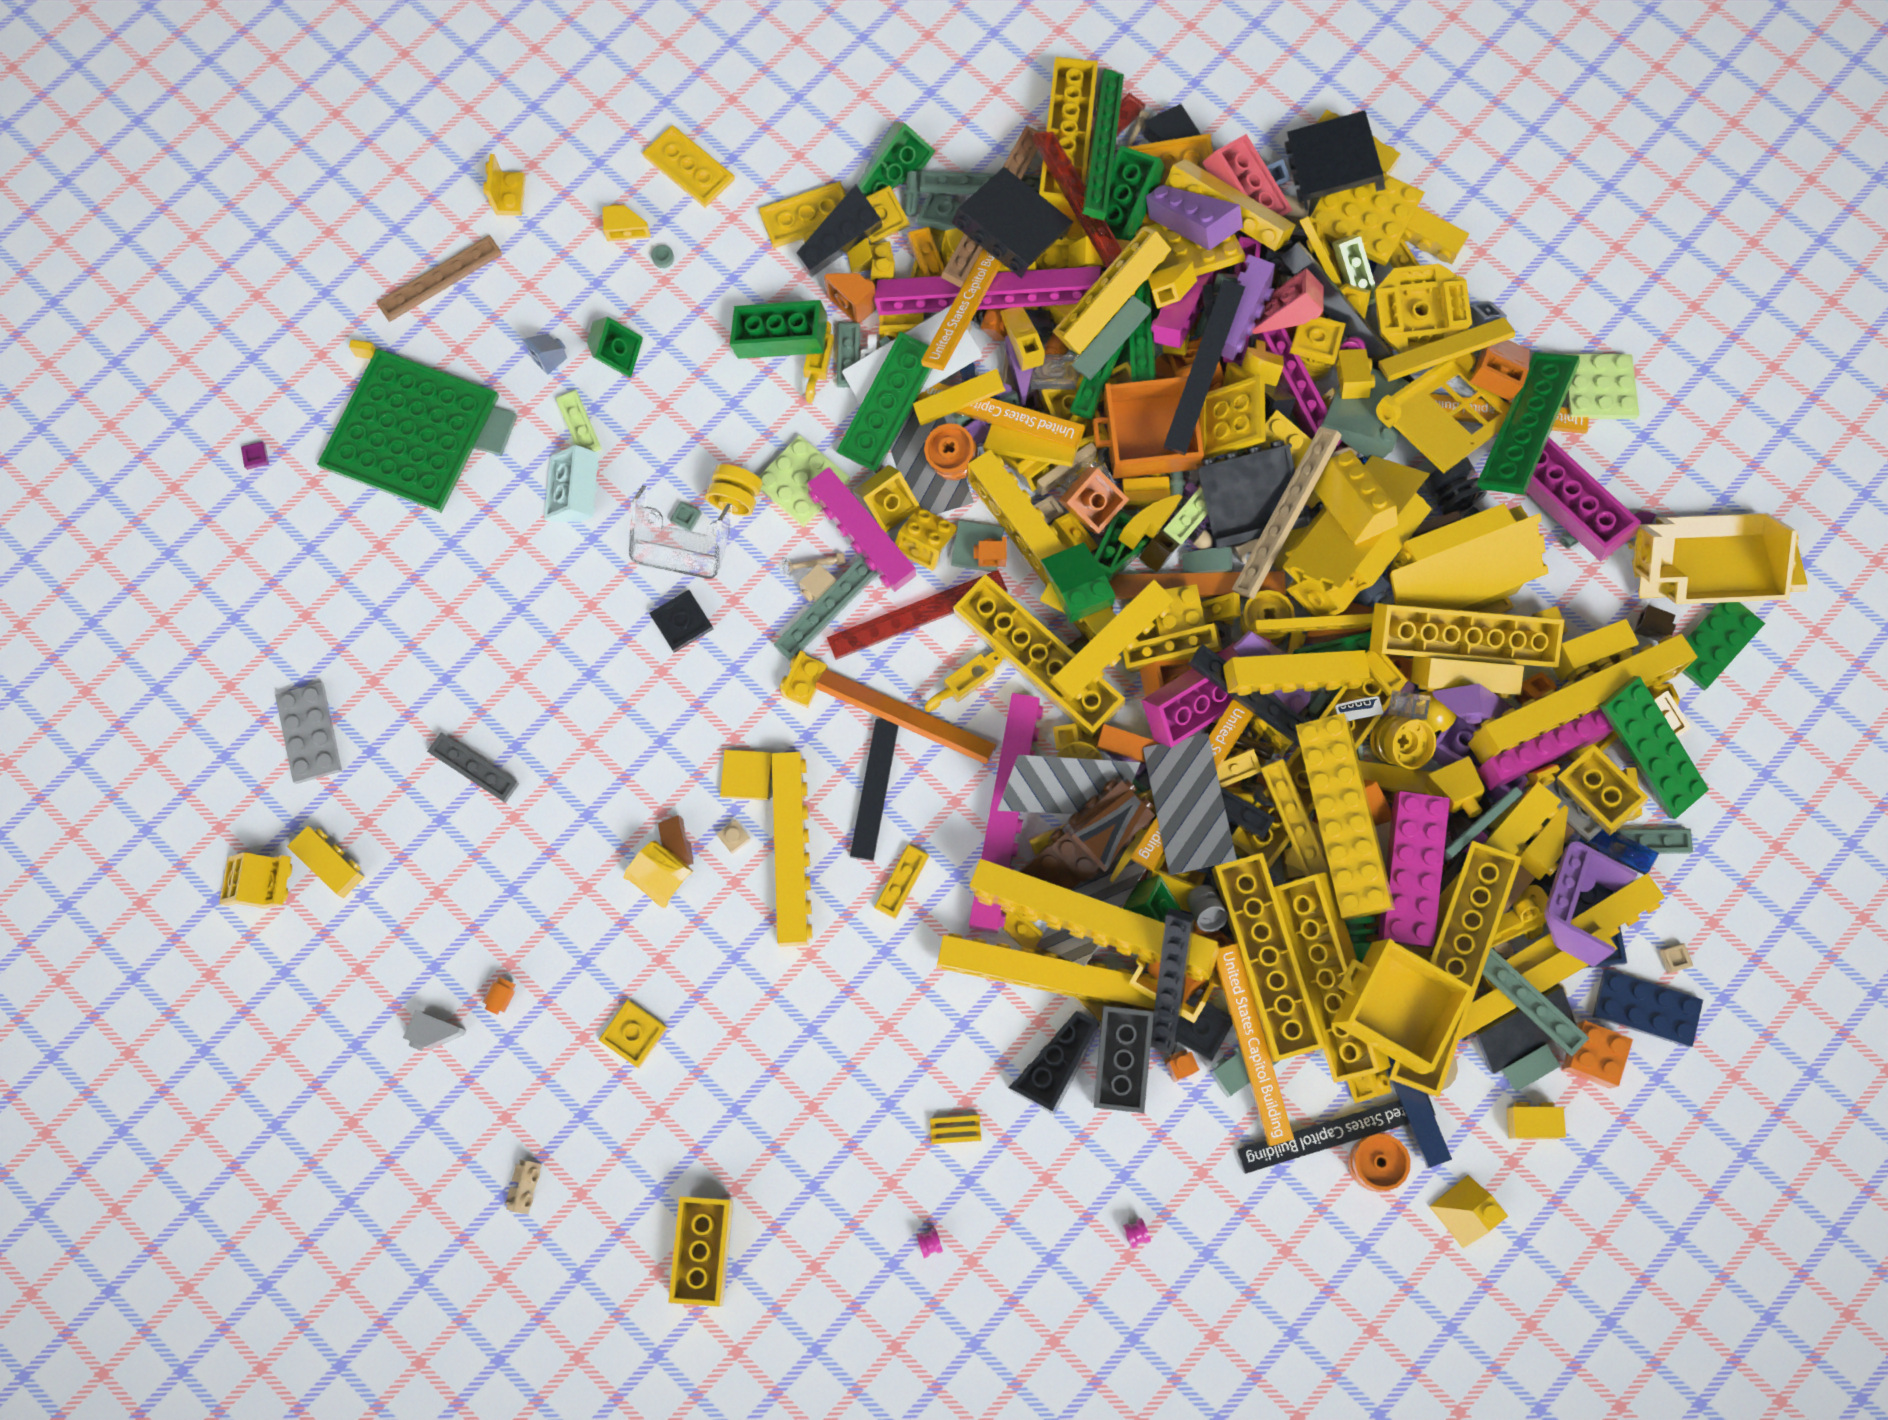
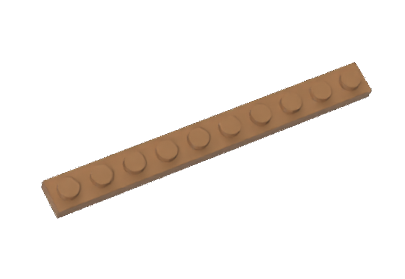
M1026 125L1003 167L1022 180L1046 135ZM964 234L946 265L941 278L961 288L983 248Z

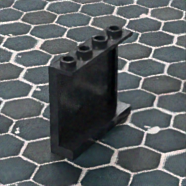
M1366 110L1287 131L1288 141L1284 142L1287 155H1292V157H1288L1291 171H1296V173H1292L1295 187L1299 186L1300 188L1296 190L1298 202H1303L1305 211L1309 210L1307 200L1374 183L1376 192L1385 190L1383 171Z
M1005 167L999 170L960 205L952 220L953 225L1021 279L1024 277L1028 267L1058 239L1062 241L1067 236L1074 222Z
M1284 439L1270 442L1271 446L1261 448V445L1247 448L1248 452L1239 454L1238 451L1225 453V458L1216 460L1215 457L1202 459V463L1196 465L1213 542L1217 549L1260 538L1295 473L1290 450L1292 447L1291 443L1284 442ZM1303 509L1291 530L1309 526Z

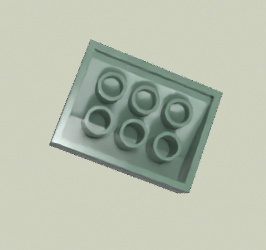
M1372 368L1371 374L1375 375V388H1371L1370 397L1341 399L1340 387L1338 385L1321 424V427L1337 430L1342 434L1340 440L1368 459L1372 455L1385 458L1393 451L1400 433L1394 426L1388 428L1378 418L1376 414L1377 405L1386 395L1392 396L1410 384L1402 377L1388 382L1380 370Z

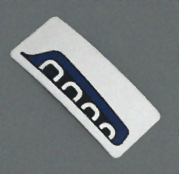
M1378 696L1354 700L1335 706L1337 714L1345 713L1349 721L1384 713Z

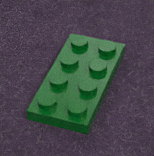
M1719 602L1686 638V641L1698 658L1683 670L1682 673L1705 691L1766 623L1740 602Z

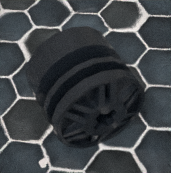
M1465 457L1445 473L1437 468L1425 480L1432 495L1442 494L1437 498L1436 503L1438 506H1442L1440 510L1443 515L1455 511H1464L1487 494L1486 490H1482L1477 486L1479 478L1470 479L1476 471L1468 457Z

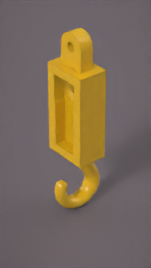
M827 321L825 345L827 347L824 353L806 355L803 371L804 377L809 378L805 392L806 401L809 404L814 401L815 386L818 379L826 380L834 347V334H831L832 326L829 321Z
M996 651L991 652L985 658L982 654H979L944 680L943 686L946 689L935 694L926 702L924 706L925 711L932 712L941 705V701L953 697L957 703L994 677V669L1001 665L1003 658ZM980 666L985 672L980 677H975L972 674V669Z

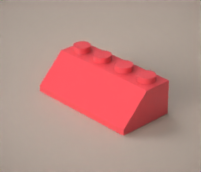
M1247 134L1216 150L1202 162L1208 173L1280 216L1284 217L1293 211Z

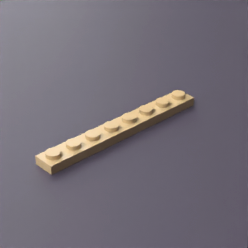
M1319 427L1236 580L1232 588L1235 593L1251 599L1255 598L1342 436L1337 430Z

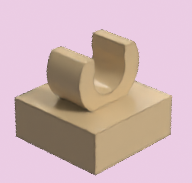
M1254 539L1229 547L1232 548L1233 554L1238 555L1239 561L1245 564L1247 562L1245 555L1248 552L1252 553L1258 540Z

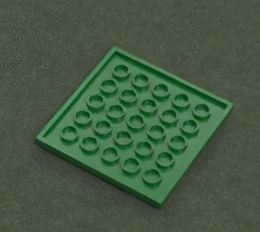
M376 349L317 465L321 469L442 513L475 447L476 441L493 407H495L499 394L496 391Z

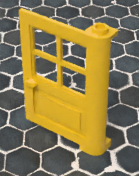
M1473 352L1437 364L1394 395L1390 396L1388 394L1383 397L1376 408L1378 418L1388 428L1394 426L1443 473L1497 435L1510 408L1498 395L1470 383L1473 374L1471 369L1476 362ZM1457 375L1477 392L1466 401L1447 384ZM1440 387L1445 389L1460 403L1459 406L1449 413L1430 396L1431 393ZM1482 396L1500 415L1487 422L1469 404ZM1464 408L1483 425L1482 428L1472 435L1452 417Z

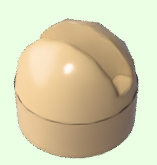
M1203 530L1193 542V545L1201 550L1208 549L1213 544V537L1206 530Z

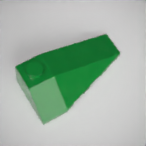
M895 121L881 140L857 186L865 197L888 186L894 189L899 184L901 185L907 181L908 172L916 171L918 173L936 151L906 123Z

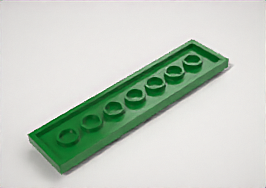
M1541 352L1533 353L1524 385L1512 401L1478 479L1477 486L1482 490L1525 495L1580 364L1579 356Z

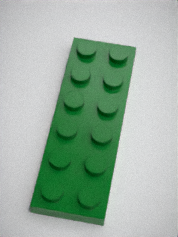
M899 332L836 451L839 455L878 473L912 409L913 403H915L933 369L922 366L921 362L929 345Z
M1633 676L1599 705L1669 818L1677 819L1709 790L1640 676Z

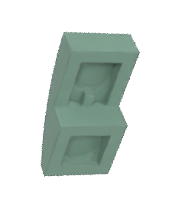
M1230 547L1203 549L1183 554V573H1222L1232 570V548Z
M1545 1044L1502 1069V1071L1517 1092L1561 1065L1548 1044Z

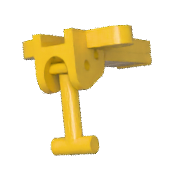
M1529 885L1513 903L1514 911L1512 910L1502 915L1491 948L1521 934H1524L1527 940H1532L1544 932L1543 924L1547 923L1544 910L1548 897L1540 886Z

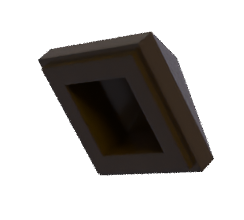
M1038 389L1027 395L1026 404L1022 407L1037 412L1042 409Z

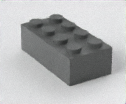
M1102 1006L1093 1099L1094 1108L1135 1113L1145 1112L1154 1012Z

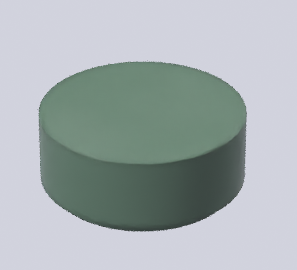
M659 245L653 249L651 258L656 267L668 268L673 264L674 254L670 247Z

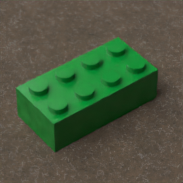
M1120 145L1113 161L1105 219L1103 221L1089 216L1084 226L1091 237L1128 241L1134 239L1135 233L1140 228L1148 210L1146 196L1158 188L1166 170L1161 158Z
M821 300L734 306L730 346L738 359L822 354L825 347L828 315Z

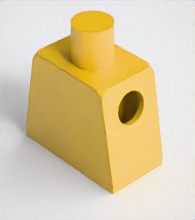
M1469 756L1428 774L1425 787L1433 796L1450 798L1449 813H1455L1464 809L1467 815L1473 818L1482 812L1478 802L1482 799L1484 786Z

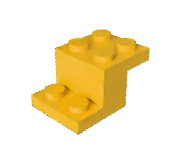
M1197 584L1164 589L1174 599L1169 605L1172 610L1163 618L1158 616L1153 621L1155 626L1146 635L1141 632L1136 639L1143 641L1206 625Z
M246 852L227 857L219 904L225 906L239 904L263 909L283 905V902L288 897L287 880L291 876L293 869L292 864H290L291 857L284 855L267 857Z

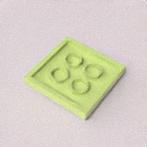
M1564 354L1580 357V364L1566 395L1570 417H1589V419H1637L1639 417L1632 354Z
M799 435L758 477L763 482L761 492L804 528L822 510L819 503L814 504L809 498L807 483L828 467L831 468L844 485L850 481V476Z

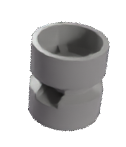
M1209 885L1198 886L1188 894L1187 905L1193 916H1195V921L1201 930L1212 932L1225 925L1228 913L1214 887Z

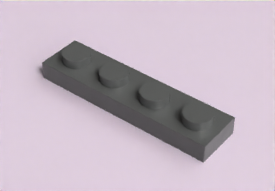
M442 732L427 750L429 754L504 803L508 801L519 785L517 781Z

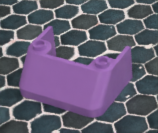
M1581 842L1569 844L1563 851L1544 910L1552 941L1556 947L1592 967H1595L1614 953L1615 947L1570 923L1580 891H1590L1594 887L1595 882L1616 893L1637 876V872Z

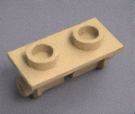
M520 1159L519 1163L515 1165L512 1182H517L519 1185L518 1188L510 1186L505 1201L507 1205L506 1210L522 1214L529 1213L542 1164Z

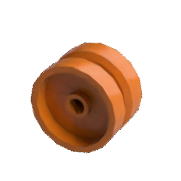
M947 423L938 426L930 432L925 441L924 452L926 460L934 471L946 480L956 481L966 478L968 476V463L979 457L978 447L973 437L964 427L958 424Z
M1375 1134L1362 1138L1353 1145L1348 1156V1168L1351 1177L1359 1186L1368 1191L1383 1192L1398 1188L1406 1181L1410 1172L1411 1159L1407 1148L1400 1140L1391 1135ZM1377 1159L1382 1161V1166L1377 1165Z

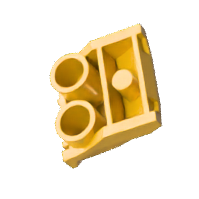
M651 841L639 851L625 870L623 878L637 886L657 905L666 908L668 901L676 890L694 871L677 855L664 848L657 841Z

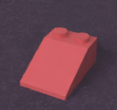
M1307 268L1277 288L1271 300L1265 302V309L1261 318H1256L1254 322L1253 334L1302 325L1311 319L1318 318L1323 312L1324 286Z

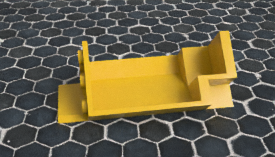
M1372 455L1364 466L1395 503L1398 526L1355 545L1324 505L1309 526L1285 553L1289 559L1282 567L1294 578L1286 590L1313 617L1334 616L1345 611L1359 591L1374 585L1401 550L1405 541L1412 536L1432 510L1426 501L1416 493L1430 473Z
M1502 503L1405 541L1386 573L1388 582L1392 586L1395 604L1474 611L1517 594L1524 583L1548 574V566L1542 560V553L1546 552L1544 535L1539 534L1538 523L1542 522L1541 513L1528 517L1521 505L1508 510L1505 503Z
M1769 513L1657 517L1656 524H1642L1639 526L1636 533V541H1627L1628 548L1634 550V559L1631 561L1635 578H1640L1639 599L1667 597L1675 604L1788 600L1790 592L1807 591L1808 588L1798 548L1799 537L1797 530Z

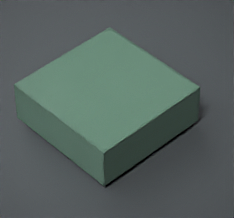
M681 501L670 522L688 532H692L702 512Z

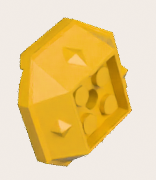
M1441 264L1394 268L1374 291L1379 334L1399 354L1466 331L1472 324L1467 280L1459 275L1457 276ZM1415 309H1422L1425 315H1418Z

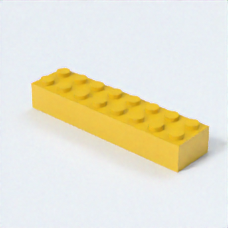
M1055 57L1039 194L1065 215L1081 217L1098 61Z
M986 574L953 607L954 614L1092 739L1099 733L1102 725L1107 724L1125 705V698L1103 678L1096 684L1091 681L1086 686L1089 691L1079 700L1074 698L1069 702L1050 681L1076 654Z
M1375 603L1369 651L1382 654L1559 667L1564 620L1548 617Z
M1345 713L1296 725L1341 918L1347 921L1395 910L1348 717Z
M1263 853L1215 866L1212 869V873L1221 901L1228 913L1227 921L1234 943L1238 944L1271 1061L1277 1062L1325 1048Z
M1329 871L1274 887L1325 1048L1323 1050L1334 1083L1378 1073L1391 1067L1386 1054L1332 1024L1347 994L1346 991L1339 988V985L1352 959L1357 960L1345 920L1341 918ZM1355 968L1348 982L1349 986H1351L1359 970L1358 968Z

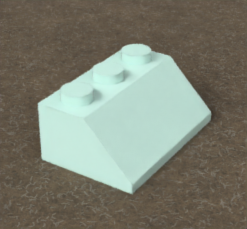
M574 445L550 456L544 514L545 521L582 522L593 517L599 453Z

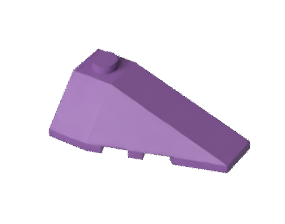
M1248 631L1233 646L1239 657L1287 654L1251 631ZM1297 689L1290 693H1283L1282 690H1275L1270 694L1299 714L1310 702L1311 691L1306 692L1304 689Z
M1481 684L1433 691V696L1470 724L1480 723L1482 719L1502 717L1501 715L1511 708L1517 710Z

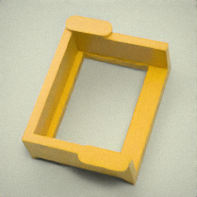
M1138 956L1136 963L1139 966L1128 985L1156 1001L1157 986L1140 977L1147 962L1140 960L1141 956ZM1218 970L1200 988L1203 992L1195 1008L1183 1002L1181 1016L1193 1023L1196 1021L1214 986L1220 987L1221 985Z

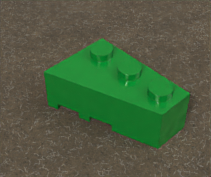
M1120 511L1113 517L1094 556L1109 583L1134 561L1152 540L1145 534L1134 550L1119 541L1118 538L1124 527L1133 518Z

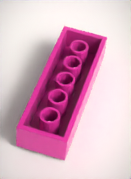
M1550 437L1548 438L1526 492L1601 562L1636 535L1641 521Z
M1260 636L1261 638H1263L1264 640H1266V641H1268V642L1270 643V639H1269V638ZM1237 642L1220 651L1217 655L1227 662L1232 657H1239L1233 649ZM1193 668L1141 699L1154 741L1170 748L1220 718L1231 701L1235 700Z
M1402 791L1394 794L1386 874L1395 910L1381 913L1378 941L1392 939L1397 944L1424 948L1434 947L1450 798Z

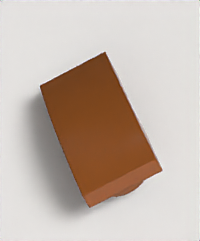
M677 815L659 822L658 828L662 846L677 855L688 866L694 864L691 842L686 840L683 818Z

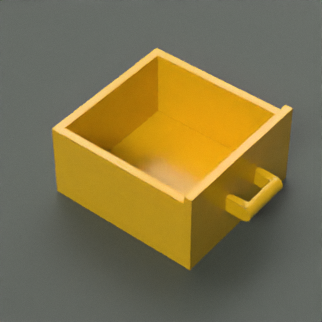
M1392 939L1373 942L1362 963L1352 959L1339 985V988L1346 991L1347 994L1332 1024L1416 1072H1431L1435 1070L1474 988L1394 943ZM1355 968H1358L1359 970L1351 986H1349L1348 982Z

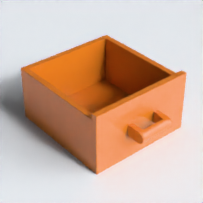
M1188 376L1110 385V383L1105 384L1103 395L1105 417L1095 418L1092 421L1095 446L1097 448L1109 447L1112 479L1197 470L1196 465L1201 464V460L1204 457L1199 418L1185 456L1163 448ZM1106 424L1108 440H1100L1098 425Z

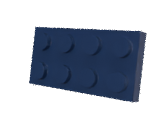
M1605 969L1603 970L1592 1017L1691 1048L1696 1036L1703 999Z

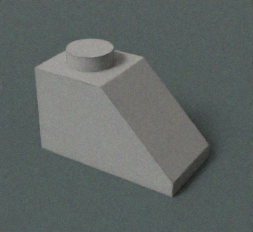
M415 1010L403 1039L410 1041L408 1046L422 1051L424 1047L434 1049L464 1036L466 1030Z

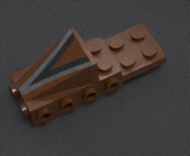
M1118 775L1115 779H1110L1097 796L1093 795L1080 812L1077 811L1072 814L1064 827L1055 830L1050 835L1048 844L1018 872L1072 890L1081 881L1084 882L1087 878L1090 880L1095 877L1100 871L1099 867L1105 872L1122 846H1128L1135 839V834L1140 829L1145 830L1152 824V818L1155 814L1151 809L1154 806L1145 796L1140 798L1135 793L1137 788L1128 778L1123 781Z

